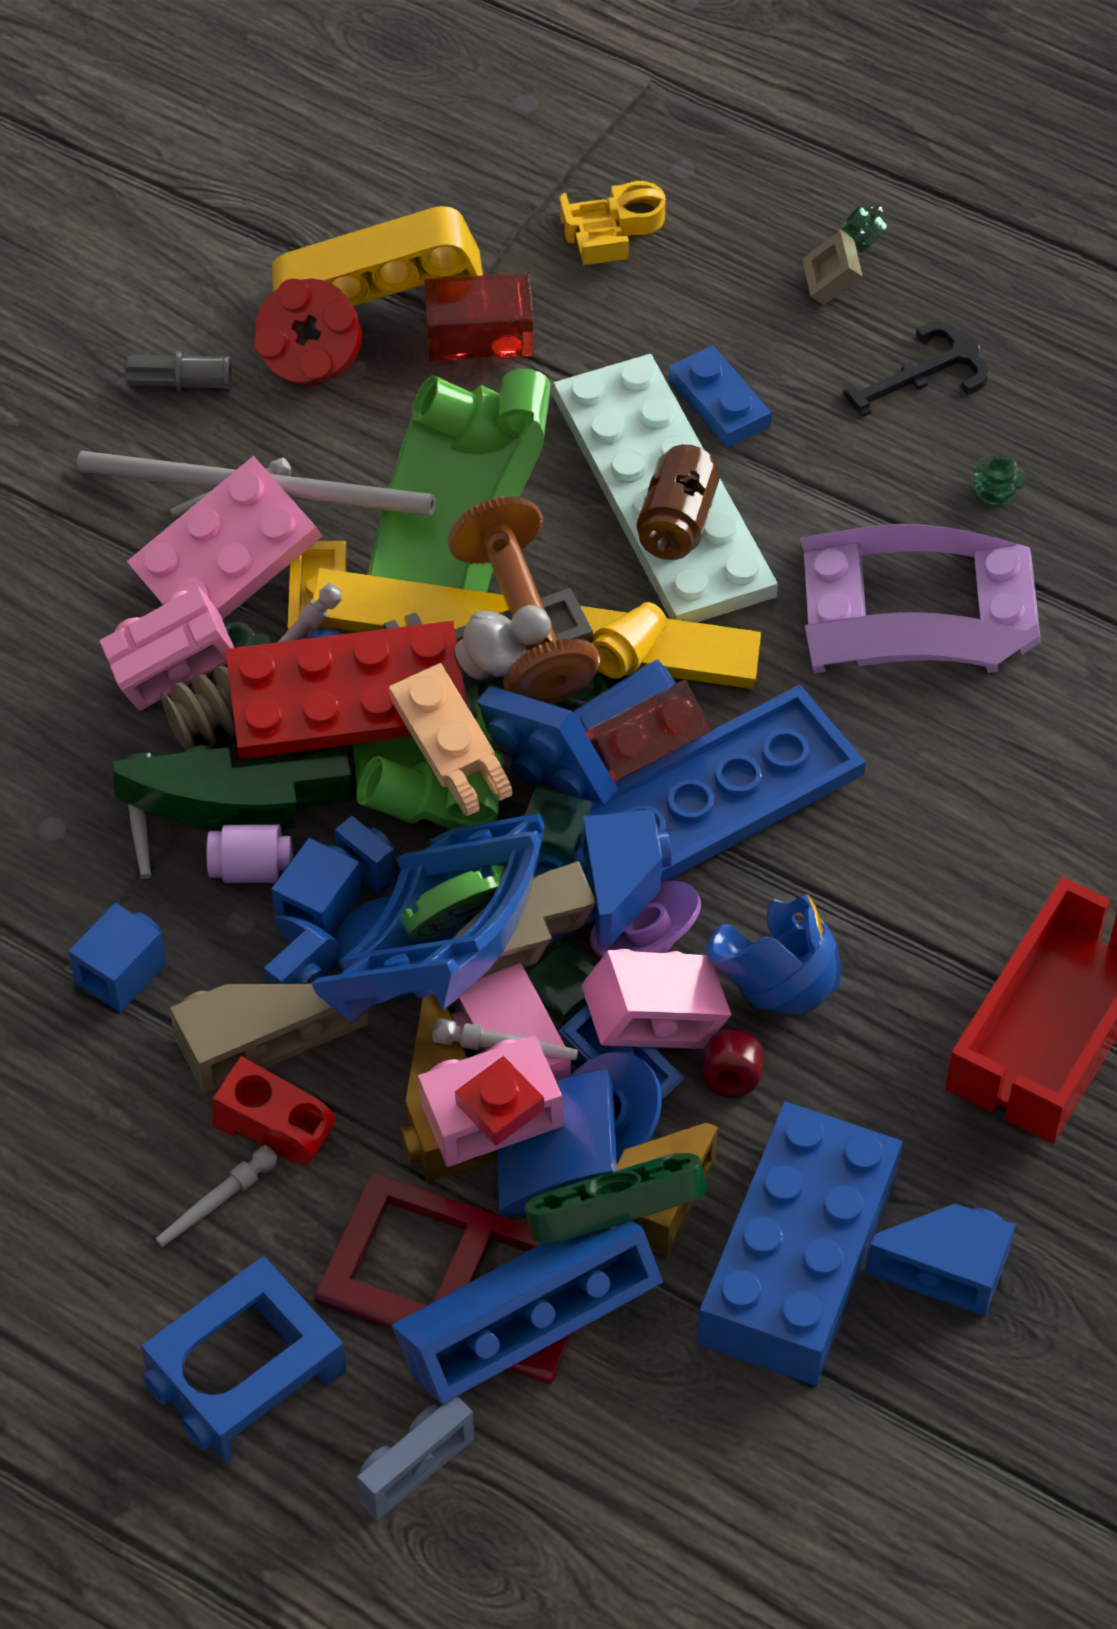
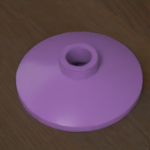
M681 881L661 882V891L611 946L598 947L595 925L591 931L590 944L595 954L601 959L608 950L614 951L618 949H629L633 952L665 953L696 921L701 909L700 897L695 888L688 883Z

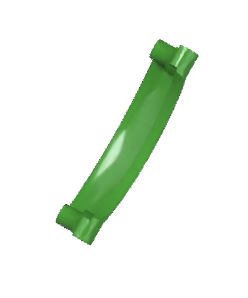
M531 369L511 370L502 378L500 393L482 385L470 392L433 375L426 379L414 400L412 417L401 446L389 489L434 494L436 497L435 511L432 516L383 510L367 575L482 592L488 591L493 572L491 564L487 562L483 565L482 563L478 565L476 563L470 564V562L465 564V561L457 560L451 554L448 546V536L456 521L471 507L496 497H520L544 444L550 395V381L545 375ZM477 685L467 689L477 711V718L475 720L493 748L495 757L503 769L505 754L497 748L489 736L481 709L476 703L479 699ZM413 737L353 744L357 781L356 798L359 804L409 824L426 819L448 829L497 820L499 800L490 791L480 771L466 777L469 785L474 788L477 794L480 808L478 812L466 816L448 787H442Z

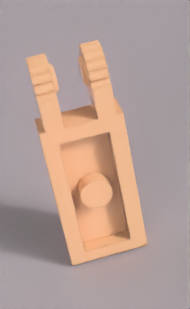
M441 663L389 686L391 701L440 784L443 788L448 787L466 816L478 812L480 809L477 794L466 778L478 771L481 772L490 791L495 794L498 800L501 801L512 796L513 792L510 782L495 757L493 748Z

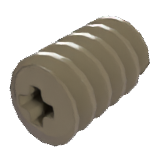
M218 666L214 669L213 683L204 674H198L192 679V691L183 682H177L171 688V699L163 691L160 693L162 705L172 732L185 750L195 747L194 736L199 734L210 747L215 746V728L219 726L225 730L230 738L236 737L227 667Z

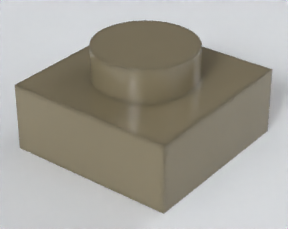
M841 230L802 259L810 296L823 305L863 277L854 239Z

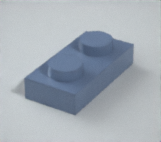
M458 1396L445 1402L441 1407L432 1405L416 1417L409 1428V1433L392 1448L383 1446L366 1459L360 1469V1474L357 1476L360 1504L376 1521L381 1519L474 1440L473 1411Z

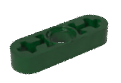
M692 1153L670 1154L537 1195L525 1204L531 1238L538 1243L562 1242L692 1202L704 1195L707 1190L701 1159L698 1155Z

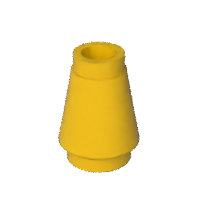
M644 602L639 607L598 629L593 635L592 642L600 656L598 670L614 679L621 678L623 675L634 674L661 632L667 626V619L663 611L653 603Z

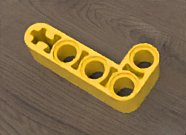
M444 206L426 209L287 252L278 256L273 261L271 267L273 292L287 279H319L340 289L351 300L353 306L431 283L440 302L452 310L471 309L477 306L485 296L479 249L462 215L457 210Z

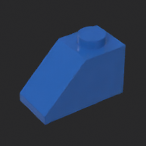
M654 809L583 816L582 850L588 884L596 900V905L592 911L599 948L611 946L661 891L662 867L671 866L669 835L667 831H657Z
M955 1203L876 1233L870 1246L866 1274L985 1317L1009 1254L1015 1224L1003 1221L999 1215L984 1208L970 1209Z

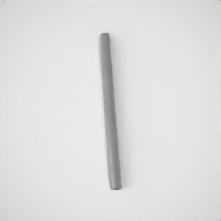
M81 451L77 458V469L79 472L214 489L236 471L235 469ZM270 474L291 499L432 516L436 507V497L434 494Z

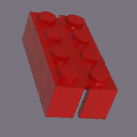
M1062 876L951 1053L945 1090L994 1114L999 1105L1006 1108L1004 1120L1053 1145L1117 1040V913L1109 945L1107 946L1099 942L1102 937L1110 899Z

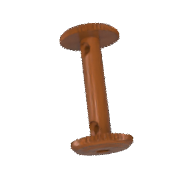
M503 496L483 501L462 514L450 531L448 546L451 554L457 560L465 561V564L468 562L470 564L476 563V565L479 563L483 565L486 562L491 564L512 617L519 608L527 605L539 606L545 611L521 549L526 548V545H530V541L535 540L534 537L538 536V532L541 531L540 528L543 523L542 514L538 506L530 500ZM551 626L550 633L543 642L527 645L526 653L520 655V658L515 659L516 662L511 663L512 666L508 669L509 673L503 676L504 689L548 704L565 700L581 691L596 674L600 663L598 650L595 645L589 643L588 640L584 641V639L579 640L576 638L573 640V638L567 640L564 638L563 640H557Z

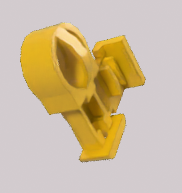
M634 181L624 185L611 186V198L569 204L567 194L563 193L560 196L561 223L564 224L565 238L569 243H575L576 238L583 265L628 259V236L648 235L662 227L665 221V194L657 185L646 181ZM633 203H646L656 209L645 214H637L628 211L625 207Z

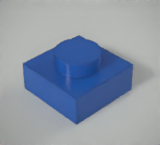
M353 816L349 817L335 829L336 846L347 851L354 860L359 862L361 882L379 896L395 882L394 848L391 842L380 830L376 828L368 829Z

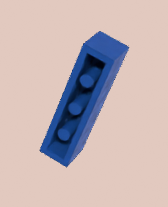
M631 1220L566 1241L542 1243L391 1326L413 1379L441 1404H444L662 1284L663 1280L643 1228Z

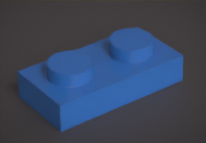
M714 345L669 366V381L726 448L771 427L772 412Z

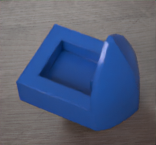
M286 915L273 917L274 923L290 942V945L264 967L266 984H311L317 978L325 977L337 959L341 947L340 942L321 927L299 917Z

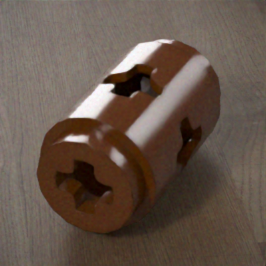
M688 444L673 446L656 463L648 487L647 497L645 496L636 525L640 544L655 557L664 560L682 559L700 543L720 478L716 461L703 448Z

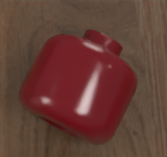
M722 1030L713 1035L706 1044L701 1067V1076L706 1086L713 1092L730 1098L743 1097L753 1092L760 1082L765 1052L761 1043L753 1035L743 1030Z

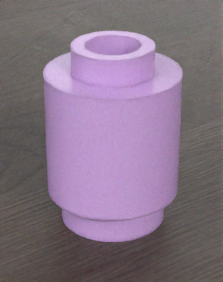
M279 824L223 825L222 831L208 832L209 878H222L224 883H276L282 875V871H285L293 860L292 837L282 836Z

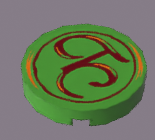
M493 865L490 869L493 876L484 879L480 871L474 873L470 871L443 882L419 897L420 899L415 902L418 909L416 913L413 914L411 908H405L402 911L401 923L409 940L422 941L433 939L466 926L491 901L506 867Z

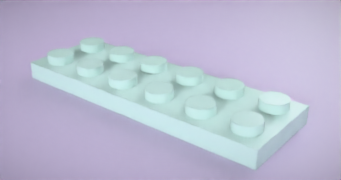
M651 354L553 382V397L670 619L697 623L777 598L778 583L720 478L700 543L687 556L678 560H664L653 556L640 544L636 528L637 519L645 496L647 497L648 487L658 459L673 446L681 444L703 448Z

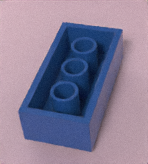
M784 1101L701 1305L697 1345L817 1387L896 1180L903 1141Z

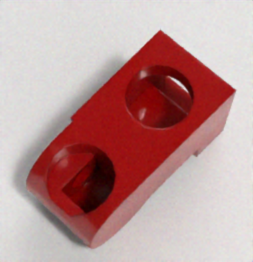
M242 1056L213 1097V1127L231 1136H234L237 1131L262 1145L270 1146L280 1156L296 1164L307 1165L311 1163L336 1123L334 1114L323 1102Z

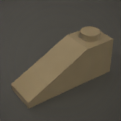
M225 984L210 991L195 992L187 996L181 1003L170 1007L175 1040L203 1094L220 1088L241 1056L265 1069L368 1025V1011L351 1023L316 995L312 984Z

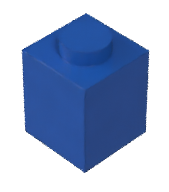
M308 838L271 889L274 916L299 917L321 927L332 936L362 895L359 862L354 860L347 851L340 847H327Z
M114 903L68 951L75 983L119 1013L166 965L162 932L158 925L147 915L140 912L132 914L117 903Z

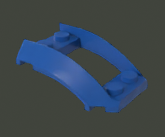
M540 813L450 829L430 839L431 845L425 850L400 855L397 858L401 868L400 874L382 915L364 939L340 960L344 970L343 973L319 977L311 983L316 995L351 1023L356 1021L375 1004L409 992H414L417 998L435 994L442 1011L445 1010L489 971L504 951L518 925L533 883L544 835V822ZM501 865L506 867L491 901L471 927L459 938L426 943L427 940H409L401 923L402 911L405 908H411L413 914L416 913L418 909L415 902L420 899L419 897L443 882L448 881L450 872H452L454 877L470 871L473 873L477 872L484 866Z

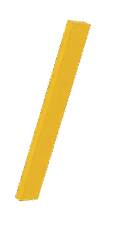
M323 568L318 569L313 600L317 601L319 599V591L328 583L338 587L342 591L341 602L334 609L327 610L328 616L321 622L319 627L354 632L384 629V623L395 620L399 627H405L404 616L414 612L418 614L422 624L453 620L454 628L457 629L465 626L470 617L476 612L492 611L501 613L509 610L502 594ZM580 606L593 630V635L598 629L626 614V612ZM666 618V628L661 632L636 670L637 672L658 659L667 668L672 678L754 689L761 632Z

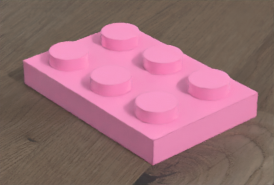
M252 456L127 562L163 605L170 595L179 591H190L199 586L216 607L223 620L318 541L322 534L259 461Z

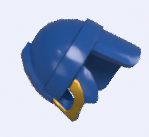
M805 894L789 903L772 899L767 908V925L772 937H763L754 944L730 925L722 924L715 929L707 944V957L738 987L745 999L757 1009L769 1010L784 1015L807 1013L822 1004L840 986L841 963L835 937L824 920L820 918L809 894ZM800 912L805 917L804 921L796 923L794 914Z

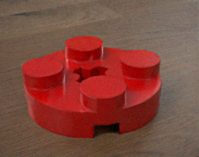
M292 278L282 282L278 289L272 292L263 303L255 324L254 345L266 365L285 381L299 386L318 385V382H325L331 377L335 379L345 373L355 361L362 342L361 325L358 322V314L351 300L336 286L319 279L309 278L300 280ZM309 319L317 320L315 328L321 332L320 338L317 341L309 339L305 346L299 345L300 335L296 332L298 326L301 323L306 324Z

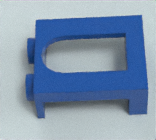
M262 1256L141 1345L146 1371L141 1376L150 1393L163 1406L171 1401L184 1416L180 1421L192 1442L202 1451L211 1447L224 1463L233 1458L230 1439L316 1375L327 1387L346 1372L344 1343L265 1256ZM254 1305L289 1344V1347L235 1388L223 1394L207 1395L194 1390L187 1384L183 1376V1365L188 1354L208 1337Z

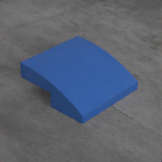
M608 1069L588 1072L556 1081L562 1094L564 1126L497 1150L499 1212L501 1216L510 1217L526 1214L525 1204L537 1195L617 1171L613 1083Z

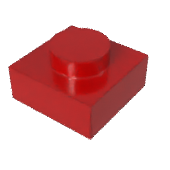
M504 1055L455 1091L456 1105L495 1146L545 1110L543 1095Z

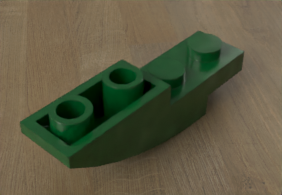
M196 746L178 754L156 756L151 753H137L127 757L125 760L113 761V788L116 799L140 810L170 820L202 827L222 829L223 825L279 824L281 829L295 828L296 807L344 802L349 799L351 773L347 754L331 756L327 753H313L304 756L300 760L279 763L263 759L251 761L243 767L232 768L229 748L213 749L208 746Z

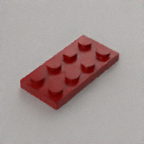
M453 620L225 649L239 759L413 737L391 701L389 686L439 663L442 664L467 705L461 666L455 654L457 640Z

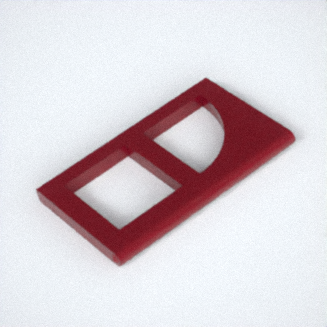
M372 1172L326 1272L314 1293V1302L393 1329L392 1324L427 1306L354 1280L388 1204L465 1230L434 1302L475 1280L492 1240L527 1252L542 1243H538L531 1238L529 1225ZM573 1333L507 1368V1370L551 1385L557 1377V1370Z

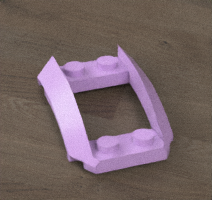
M916 524L868 526L800 538L804 551L808 625H805L815 674L826 672L825 665L857 660L859 667L900 661H952L984 666L987 669V673L999 672L998 664L1019 649L1023 655L1041 643L1032 555L1030 548L1027 546L960 529ZM926 551L974 557L980 619L923 612L866 615L862 556L890 552Z

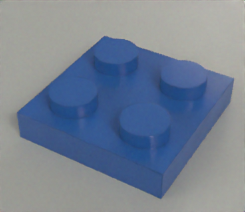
M489 686L476 702L489 722L487 726L489 733L496 741L503 745L513 761L511 763L513 772L525 783L535 787L541 784L559 790L570 799L579 800L581 797L605 805L618 789L572 711L493 686Z

